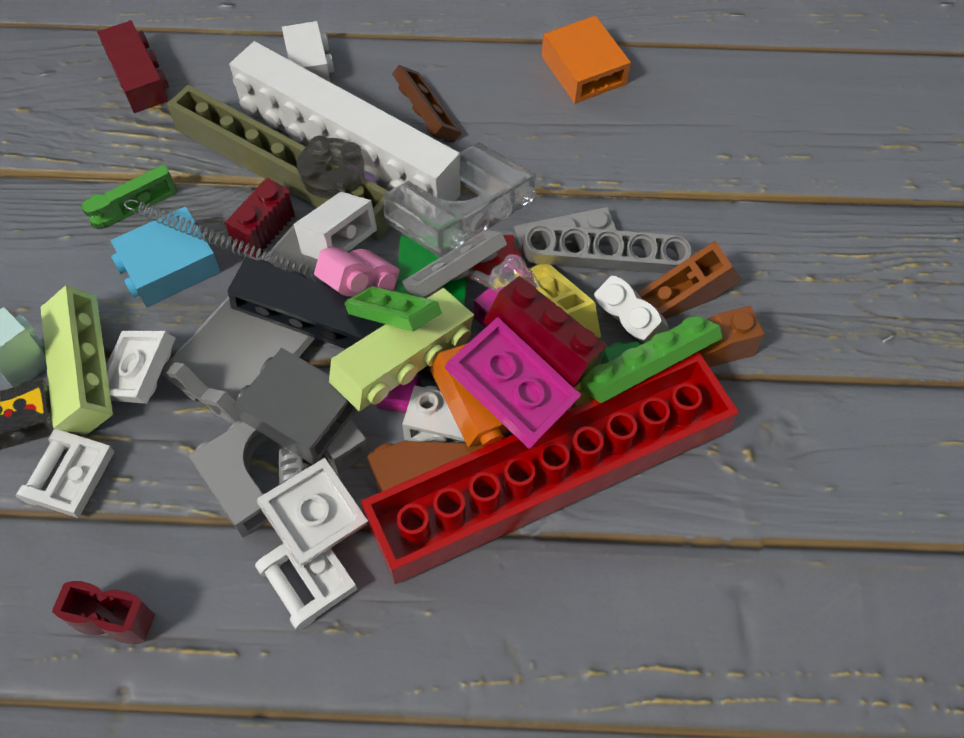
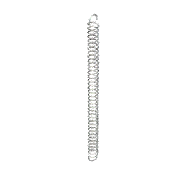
M127 200L124 203V206L133 210L134 214H139L141 217L145 216L147 219L151 218L152 221H157L159 224L162 223L164 226L168 225L169 228L174 227L176 231L186 232L187 235L198 237L199 240L203 239L204 242L209 241L211 245L215 243L216 247L221 246L222 249L227 248L229 252L233 251L234 254L238 253L239 256L244 255L246 257L249 243L241 255L240 250L243 247V241L240 242L238 251L234 252L238 242L237 238L233 242L232 249L228 250L232 236L228 238L226 247L223 248L222 244L225 241L226 234L222 236L220 245H217L216 242L219 239L220 232H217L215 242H210L214 235V229L211 230L209 239L206 241L204 237L208 233V227L204 229L203 237L199 238L203 228L202 224L198 227L197 235L193 236V232L197 227L196 222L192 225L191 233L188 234L187 230L191 225V220L187 221L185 231H181L185 218L181 219L179 229H176L175 226L179 221V215L175 217L174 226L171 227L169 224L174 217L173 213L168 217V224H164L168 215L167 210L163 213L162 221L159 222L158 219L162 214V208L157 211L156 219L153 220L152 216L156 212V206L152 207L150 217H147L146 214L151 207L150 203L146 205L144 215L140 214L145 206L144 201L140 203L138 213L126 206L128 201H135L137 203L138 201ZM255 245L251 249L250 256H248L251 259L255 251ZM261 248L258 249L256 258L254 260H258L257 258L261 253ZM267 250L264 251L262 260L265 259ZM273 253L269 255L268 262L271 261ZM277 255L274 260V266L279 259V255ZM284 257L281 260L280 269L285 261ZM288 260L285 271H287L291 260ZM296 262L293 264L292 271H294L297 265ZM302 264L300 265L298 272H301L303 266ZM306 267L304 275L307 274L308 267ZM314 269L311 271L309 279L312 278L314 274Z

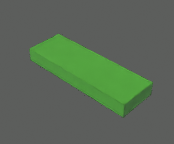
M374 286L367 288L345 302L346 309L350 315L412 332L442 314L438 301Z

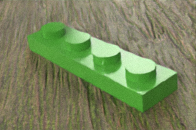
M698 315L689 317L673 329L656 334L652 340L636 348L624 351L621 356L614 360L595 366L580 382L581 389L598 402L603 403L722 339L720 326Z

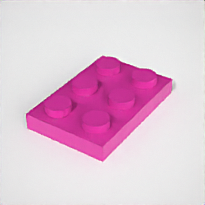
M499 317L453 356L445 366V369L529 449L581 396L578 391Z

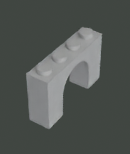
M350 419L323 454L337 473L340 474L369 455L366 438ZM239 420L233 423L228 431L214 440H207L201 443L188 457L241 537L244 538L269 521L257 504V498L263 494L252 480L250 469L253 457L258 449L271 438Z

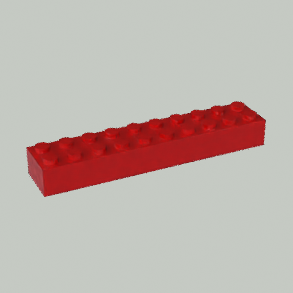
M698 353L675 363L603 403L593 399L566 411L530 449L513 434L361 500L364 516L368 520L369 528L396 585L729 432L739 411L702 355Z

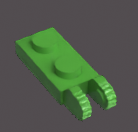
M163 164L104 193V195L94 194L90 196L89 199L84 200L81 208L84 214L90 217L88 219L91 226L101 229L134 215L133 210L124 206L127 200L138 201V203L135 201H128L126 203L127 207L134 209L138 213L139 205L142 201L145 202L144 210L147 204L150 203L152 206L177 194L178 190L168 169Z

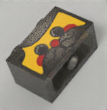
M43 379L26 381L19 386L0 391V450L51 435L54 429L49 386Z

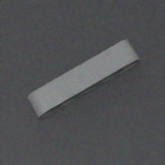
M543 224L535 225L529 229L521 247L525 259L537 264L667 273L691 255L689 242L678 235ZM535 238L541 239L545 242L547 248L545 250H537L532 246L530 240ZM564 242H575L579 246L580 252L572 253L568 251ZM598 244L610 246L613 255L608 256L601 253ZM632 246L642 248L645 252V258H639L634 255ZM666 249L675 251L678 261L668 258Z

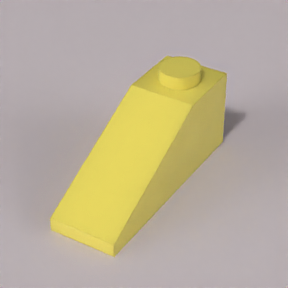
M539 264L517 274V276H521L557 306L561 307L586 329L593 332L596 337H601L595 302L550 264Z

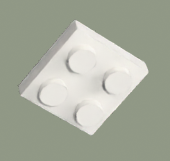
M122 331L106 365L111 401L147 404L157 388V380L163 366L171 356V348L176 337L166 331Z
M325 458L257 498V504L300 568L367 525L368 522Z

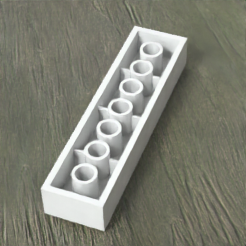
M255 41L229 63L233 83L240 100V107L248 115L260 118L271 128L283 131L294 141L304 143L316 153L332 159L346 169L351 165L361 171L369 172L377 179L378 186L393 193L395 199H402L414 206L420 213L428 214L437 220L441 218L460 196L459 152Z

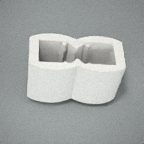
M611 275L594 293L599 305L620 321L623 327L643 344L652 340L656 334L667 332L669 329L665 318L651 304L642 300L639 294L627 282L617 276Z

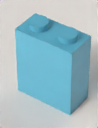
M185 206L172 212L174 217L169 225L171 227L174 226V219L179 215V221L175 228L179 229L181 219L185 218V223L181 228V231H185L187 221L191 220V225L187 230V233L190 234L195 221ZM171 213L167 215L164 224H168V217ZM157 221L149 222L110 240L117 252L111 255L112 260L120 274L127 271L130 276L124 279L127 288L133 298L141 297L146 308L221 273L215 255L207 242H204L203 239L199 240L198 237L187 235L186 232L176 231L174 227L169 228L168 225L159 224ZM198 226L193 232V236L197 235ZM200 233L199 238H202L203 234Z

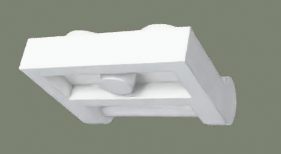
M54 429L48 438L50 444L28 483L21 485L15 496L31 505H40L79 518L111 460L114 450L109 445ZM64 449L68 450L47 489L42 491Z
M283 543L263 556L255 564L259 574L262 577L268 578L291 614L290 622L296 631L309 626L318 616L357 590L355 583L331 548L300 568ZM287 560H290L315 598L307 605L303 604L280 568Z

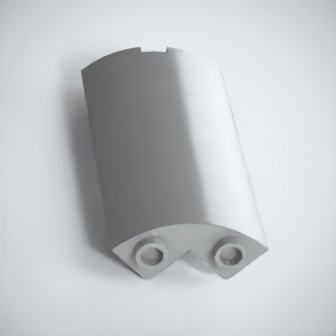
M294 225L267 253L264 259L268 261L269 255L273 253L270 263L274 264L276 256L279 255V259L275 264V267L279 268L284 257L285 261L281 267L283 270L286 269L288 260H291L287 269L288 272L292 271L295 262L297 263L294 269L296 272H298L302 264L300 273L304 275L305 269L308 267V272L305 275L308 279L313 269L315 272L318 260L301 253ZM313 274L311 280L315 281L316 276ZM227 297L166 363L161 374L193 401L196 402L198 399L209 407V411L212 414L233 424L241 420L234 405L238 394L246 385H251L256 379L264 362L268 358L274 357L281 347L300 357L315 338L231 309L229 297Z

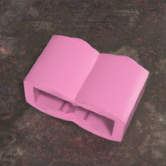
M330 247L320 251L314 275L340 294L354 297L371 286L394 291L400 270L367 249H356L347 252L342 248Z

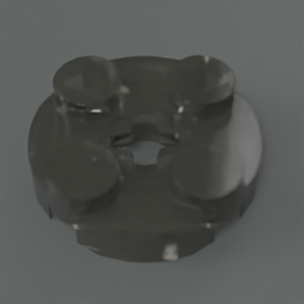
M319 135L313 137L309 141V146L305 147L300 153L297 160V171L300 181L310 194L320 198L331 199L339 192L347 191L350 188L351 192L357 189L364 179L365 165L361 148L357 143L341 138H327ZM331 164L339 167L332 168L331 171H326L325 169L327 165Z

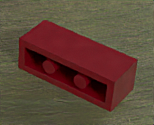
M132 20L97 31L133 113L168 102L164 90L169 87L168 81L162 69L156 71V68H159V64L153 50L146 51L150 46L143 30L137 32Z
M521 276L515 278L498 292L483 321L489 325L499 317L573 388L589 374L607 347V344L596 337L593 332L586 329Z

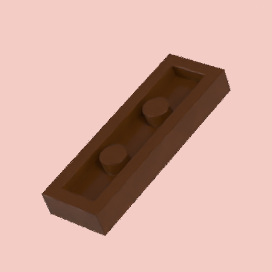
M398 65L392 75L399 83L398 88L401 93L412 102L414 112L422 117L428 125L426 127L427 131L437 139L444 138L455 142L462 132L419 72Z

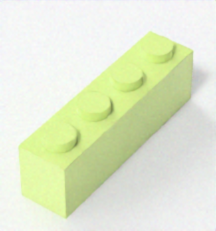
M65 285L40 307L53 429L87 435L113 415L96 295Z
M442 288L427 298L438 301L442 314L413 332L387 324L380 327L331 358L329 383L359 412L371 403L374 405L378 404L396 386L409 383L416 376L417 372L427 365L432 366L438 353L464 345L471 336L470 329L474 314L447 290Z

